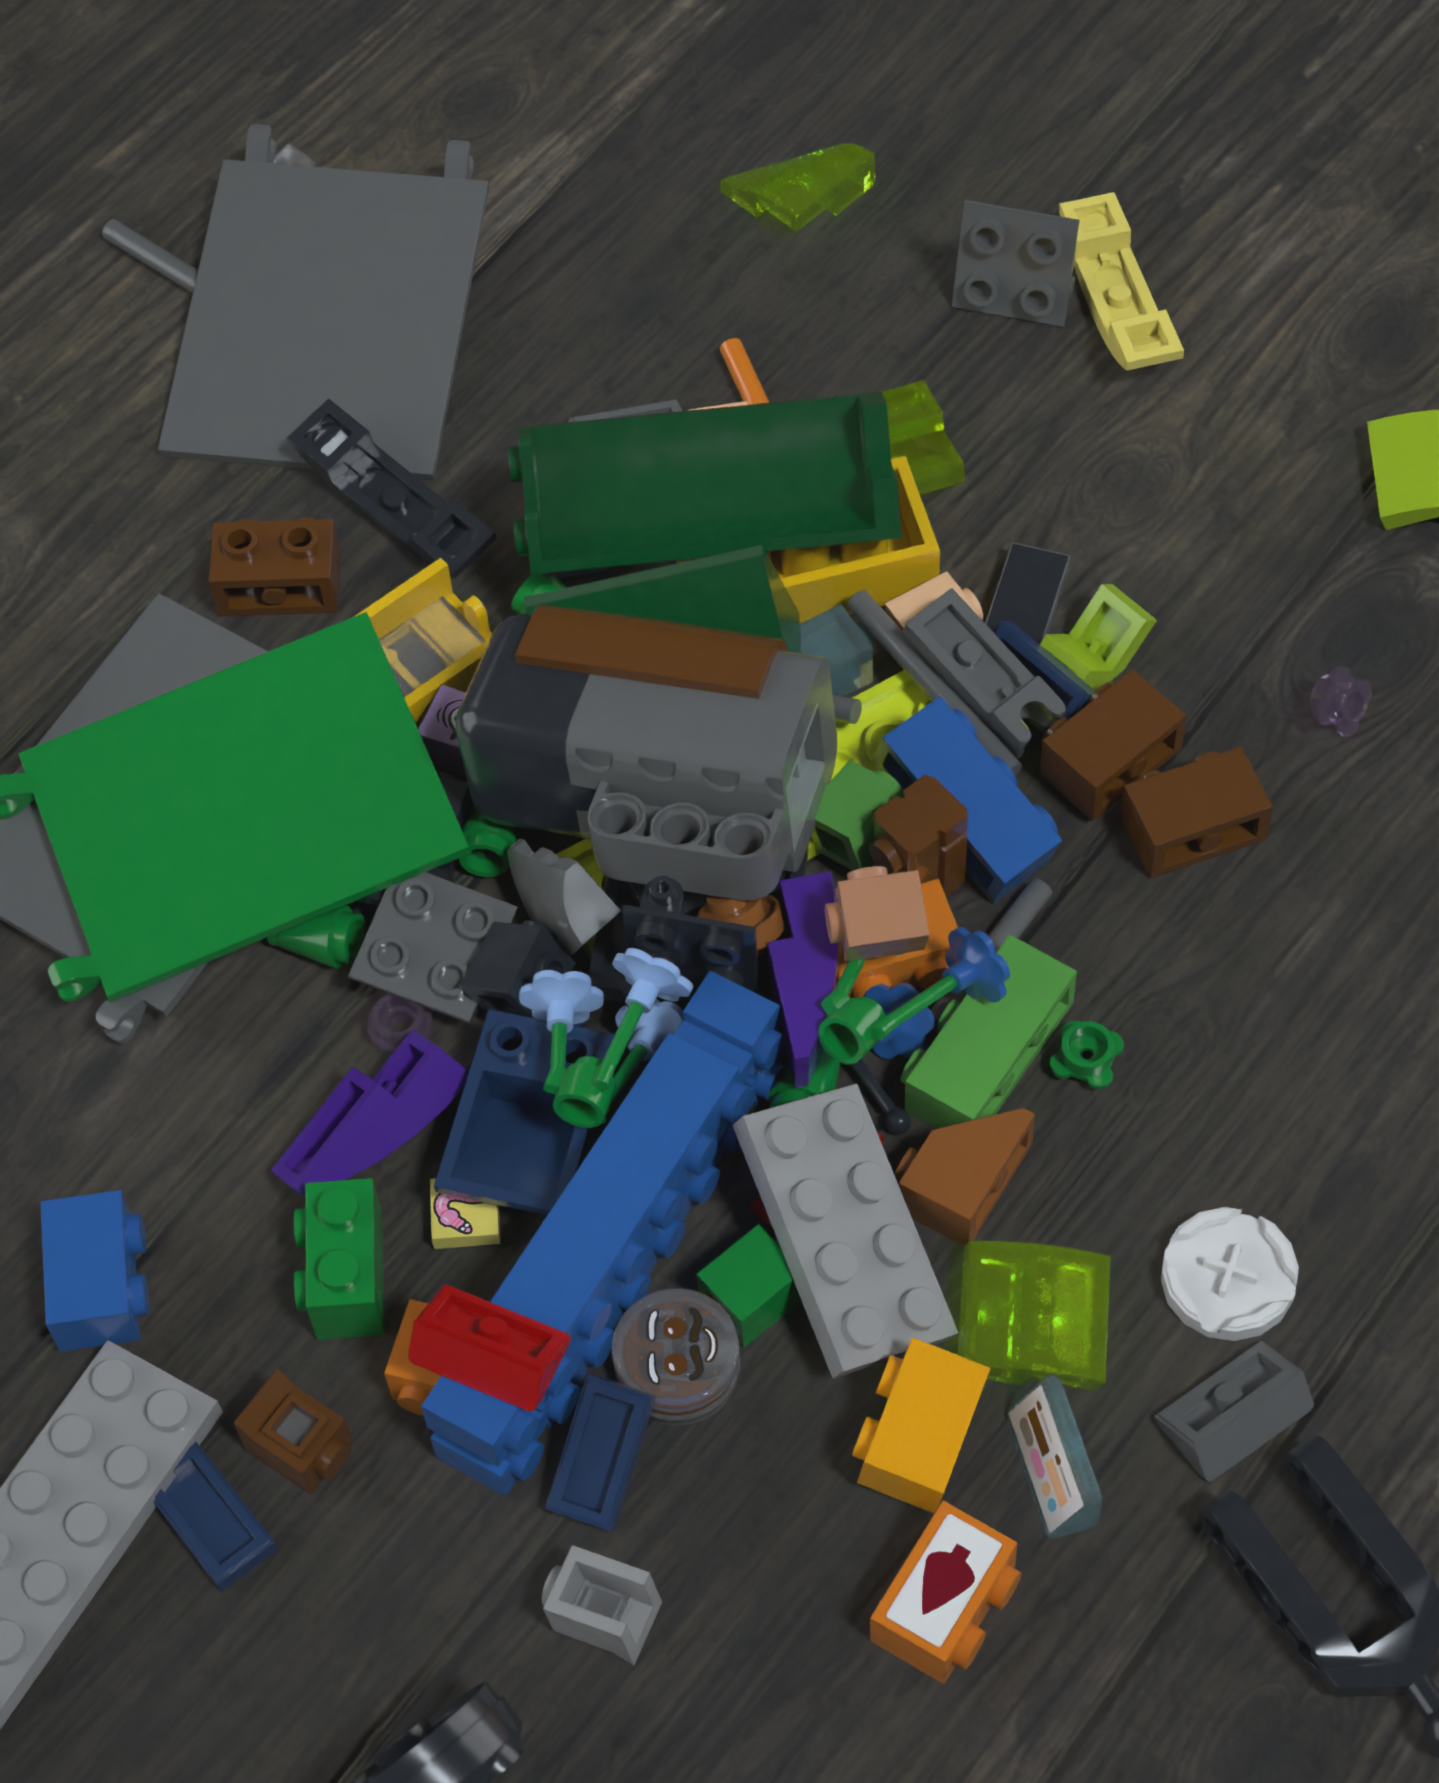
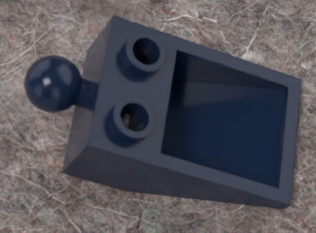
M488 1010L434 1184L435 1192L548 1215L605 1130L607 1122L593 1128H581L571 1125L556 1114L553 1108V1101L556 1095L547 1093L543 1089L550 1071L552 1032L547 1029V1021ZM589 1019L583 1023L573 1024L572 1031L567 1033L565 1069L571 1064H575L577 1059L585 1056L603 1060L615 1034L584 1028ZM621 1059L615 1068L614 1075L622 1065Z

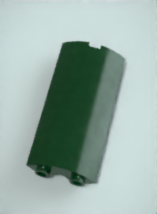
M882 392L519 427V445L508 446L511 483L523 482L525 497V519L514 520L517 557L529 556L531 574L703 558L762 545L765 551L902 538L897 476L891 463L887 402Z

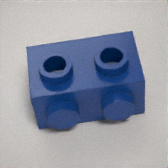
M121 1190L40 1201L46 1326L58 1350L62 1352L104 1346L107 1340L114 1344L141 1340L139 1315L150 1313V1298L145 1274H137L136 1254L146 1252L145 1227L141 1213L131 1214Z

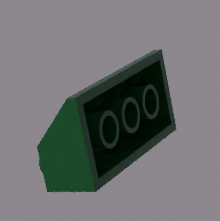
M762 545L524 597L526 614H533L536 608L541 605H550L664 620L783 639L787 643L789 652L802 654L800 613Z

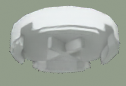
M1222 1207L1199 1212L1178 1226L1164 1253L1161 1283L1168 1305L1185 1325L1210 1338L1238 1341L1260 1336L1281 1322L1295 1297L1299 1266L1290 1241L1274 1223L1261 1216L1256 1219L1251 1215L1241 1214V1209Z

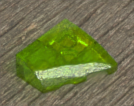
M842 143L728 176L720 181V191L756 218L767 210L795 232H798L825 209H828L837 216L875 185V153L853 143Z

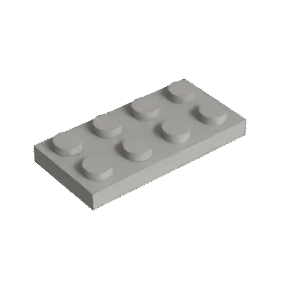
M857 1084L745 1115L732 1125L833 1379L888 1361L890 1355L896 1357L905 1355L912 1337L931 1345H936L948 1341L959 1334Z

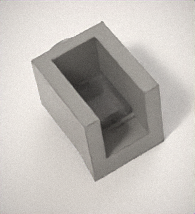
M573 1545L563 1566L556 1565L549 1573L542 1593L543 1610L555 1632L613 1652L633 1666L638 1659L662 1604L650 1572Z

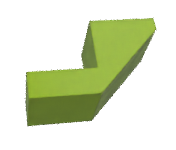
M1101 584L1069 634H1046L1040 645L1096 691L1101 685L1112 681L1125 670L1157 620L1113 584Z

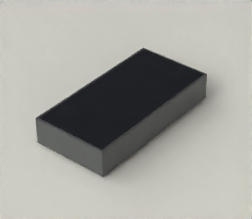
M1012 542L985 622L992 632L995 631L1000 621H1012L1040 644L1045 635L1049 633L1070 568L1071 555Z

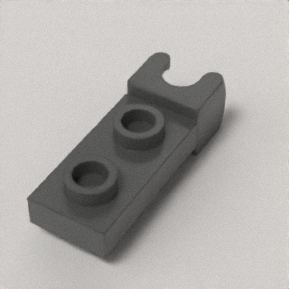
M950 588L905 624L902 632L904 636L983 722L987 724L1017 759L1022 756L1024 748L1031 738L1030 730L1021 719H1032L1047 731L1057 720L1065 716L1066 708L1063 701L1040 676L1034 677L953 588Z

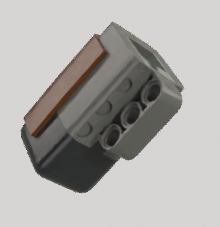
M550 605L539 606L533 614L509 616L493 631L458 709L455 726L471 799L474 807L484 819L499 825L591 839L595 862L599 871L615 880L647 885L658 876H668L678 881L683 891L736 900L763 898L775 889L782 871L796 872L799 869L816 824L815 817L825 787L831 781L837 754V731L830 668L826 657L789 652L787 643L783 639L664 620Z

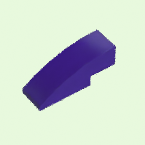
M831 871L780 880L779 903L785 918L784 933L786 939L768 942L767 974L774 1003L780 1006V1027L782 1034L785 1035L784 1045L795 1089L809 1085L820 1060L823 1047L819 1041L818 1030L820 1024L829 1016L822 1007V1001L837 985L839 943H830L825 918V904L835 902V890Z
M411 1030L373 1079L352 1067L270 1171L303 1197H306L305 1183L341 1181L352 1177L378 1163L405 1144L438 1116L465 1087L469 1071L439 1046Z

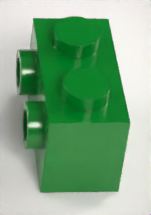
M373 1178L305 1183L306 1208L295 1209L296 1246L297 1249H306V1270H296L294 1274L297 1311L308 1312L317 1340L385 1335L383 1212Z

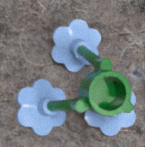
M628 948L625 954H616L612 962L613 967L625 975L626 981L632 985L625 1000L627 1005L621 1007L615 1017L619 1028L603 1060L585 1056L577 1059L575 1064H571L566 1069L567 1033L572 1031L573 1024L587 1021L590 1012L602 1007L604 1003L603 991L591 986V978L585 973L578 971L566 972L564 974L553 970L540 971L533 976V983L521 987L519 992L520 1003L532 1009V1016L535 1019L547 1021V1029L552 1032L550 1071L543 1089L547 1093L556 1095L553 1101V1108L561 1119L581 1128H593L605 1124L614 1102L641 1062L649 1060L654 1056L668 1033L674 1035L684 1020L683 1010L675 1003L668 1001H678L680 997H688L693 989V985L688 979L680 975L679 968L673 963L662 958H652L646 952L635 948ZM657 996L668 1001L659 1002ZM627 1046L630 1053L614 1075L615 1068Z

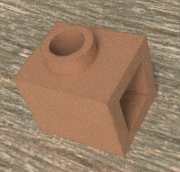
M883 866L865 867L849 872L847 874L848 880L838 881L834 895L835 902L825 904V918L830 943H842L845 961L924 950L929 938V929L918 870L888 874L887 868Z

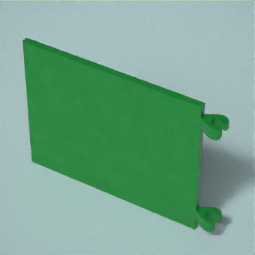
M367 612L22 751L18 754L25 773L0 775V819L11 818L23 811L34 800L36 801L91 955L67 957L57 960L48 968L52 985L58 990L59 996L65 1002H73L83 998L101 982L107 998L110 1002H113L471 853Z

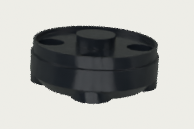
M484 1681L457 1698L429 1720L424 1716L403 1730L372 1757L374 1763L351 1783H489L524 1753L520 1746L523 1721L502 1694L498 1695L490 1683Z

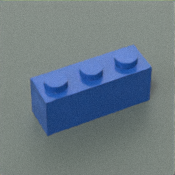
M940 696L882 738L872 761L880 770L891 775L903 790L924 775L934 776L967 808L966 873L992 904L1051 860L1062 842V839L1058 836L1056 823L1043 807L1038 804L1032 805L1017 787V779L1008 764L997 756L992 757L977 740L975 727L959 709L952 710Z

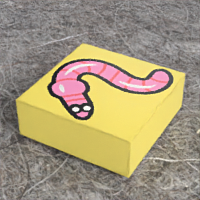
M436 1178L430 1179L431 1234L434 1249L501 1244L499 1205L435 1192L434 1184Z

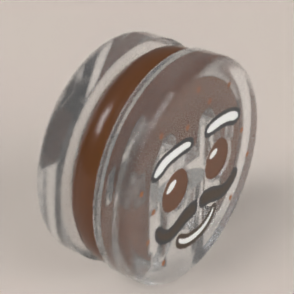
M673 1288L651 1293L635 1302L624 1313L613 1335L612 1359L616 1382L657 1395L650 1415V1421L669 1426L690 1425L703 1421L717 1413L729 1401L737 1387L741 1368L737 1330L726 1310L715 1300L700 1292Z

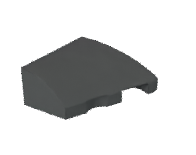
M521 838L508 848L507 855L513 880L531 921L538 922L551 929L557 935V944L570 957L621 911L577 861L565 856L560 858L551 850L543 847L534 853L526 841Z

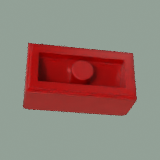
M444 1284L413 1322L408 1359L414 1365L526 1411H534L541 1402L570 1344L571 1335Z

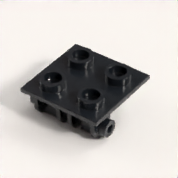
M658 876L645 886L640 907L623 906L626 949H639L649 954L652 958H662L673 963L679 968L680 975L688 979L695 987H700L709 971H712L758 994L756 927L685 915L682 905L684 899L683 888L678 881L668 876Z

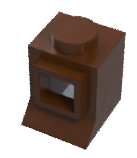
M278 1369L274 1371L234 1422L246 1452L310 1495L323 1478L331 1480L340 1472L351 1452L350 1444L353 1440L346 1419L296 1387Z

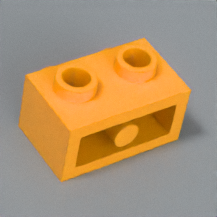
M913 1337L904 1359L890 1355L876 1394L888 1398L880 1421L868 1416L866 1417L852 1456L864 1460L857 1483L935 1514L945 1492L990 1367Z

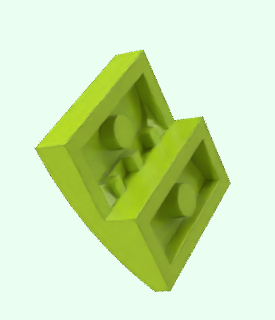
M1439 410L1411 412L1368 421L1379 513L1385 529L1390 530L1439 517Z

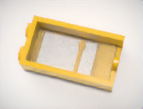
M439 558L357 614L368 613L418 729L441 685L463 692L467 691L492 635L489 628L487 611L482 602L473 595L462 603L453 593L449 567L442 558Z

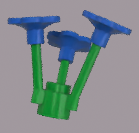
M957 927L948 935L950 948L945 953V959L949 968L943 971V979L922 993L918 994L917 990L907 983H900L893 988L885 984H877L866 992L865 997L850 998L848 995L866 959L848 961L835 989L822 1001V1007L829 1016L820 1024L818 1030L819 1041L830 1057L845 1065L857 1063L872 1048L877 1055L885 1059H892L899 1054L910 1059L918 1048L926 1049L925 1035L934 1028L935 1019L928 1006L950 991L959 993L962 990L974 999L983 996L990 1002H999L1006 996L1007 992L1004 984L1010 977L1007 962L1003 957L995 953L994 944L986 933L980 930L970 933L964 927Z

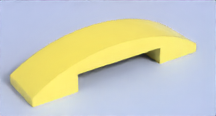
M1111 192L1060 203L1059 213L1061 217L1080 220L1074 268L1095 324L1116 361L1128 371L1183 359L1184 349L1167 310L1158 311L1131 250V229L1115 193Z

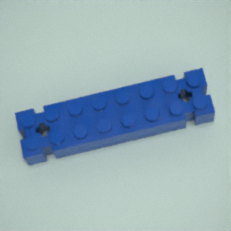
M709 971L684 1009V1020L674 1035L668 1033L491 1300L493 1304L571 1335L570 1344L541 1402L534 1411H526L441 1376L421 1406L427 1428L434 1431L431 1436V1442L436 1458L505 1497L518 1478L526 1481L533 1474L544 1452V1444L537 1441L545 1427L550 1429L554 1422L562 1424L568 1419L578 1402L581 1392L578 1384L590 1366L598 1368L606 1360L616 1339L614 1328L626 1310L633 1313L640 1307L651 1285V1276L649 1274L661 1256L668 1259L673 1255L685 1233L686 1223L683 1222L695 1202L703 1205L712 1195L720 1176L718 1167L728 1151L731 1150L736 1153L741 1149L732 1125L742 1116L748 1115L747 1113L752 1106L757 1107L762 1098L768 1101L770 1090L787 1069L786 1065L782 1064V1048L785 1042V1035L780 1033V1006L712 971Z

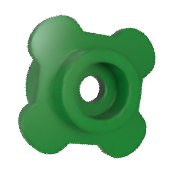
M1071 1021L1066 1023L1061 1028L1060 1036L1062 1043L1060 1051L1050 1059L1051 1072L1060 1079L1074 1077L1087 1081L1088 1085L1093 1089L1108 1087L1113 1081L1111 1066L1114 1057L1119 1056L1123 1052L1124 1043L1121 1036L1114 1031H1109L1103 1025L1092 1021ZM1083 1051H1089L1093 1054V1057L1084 1059L1080 1054Z

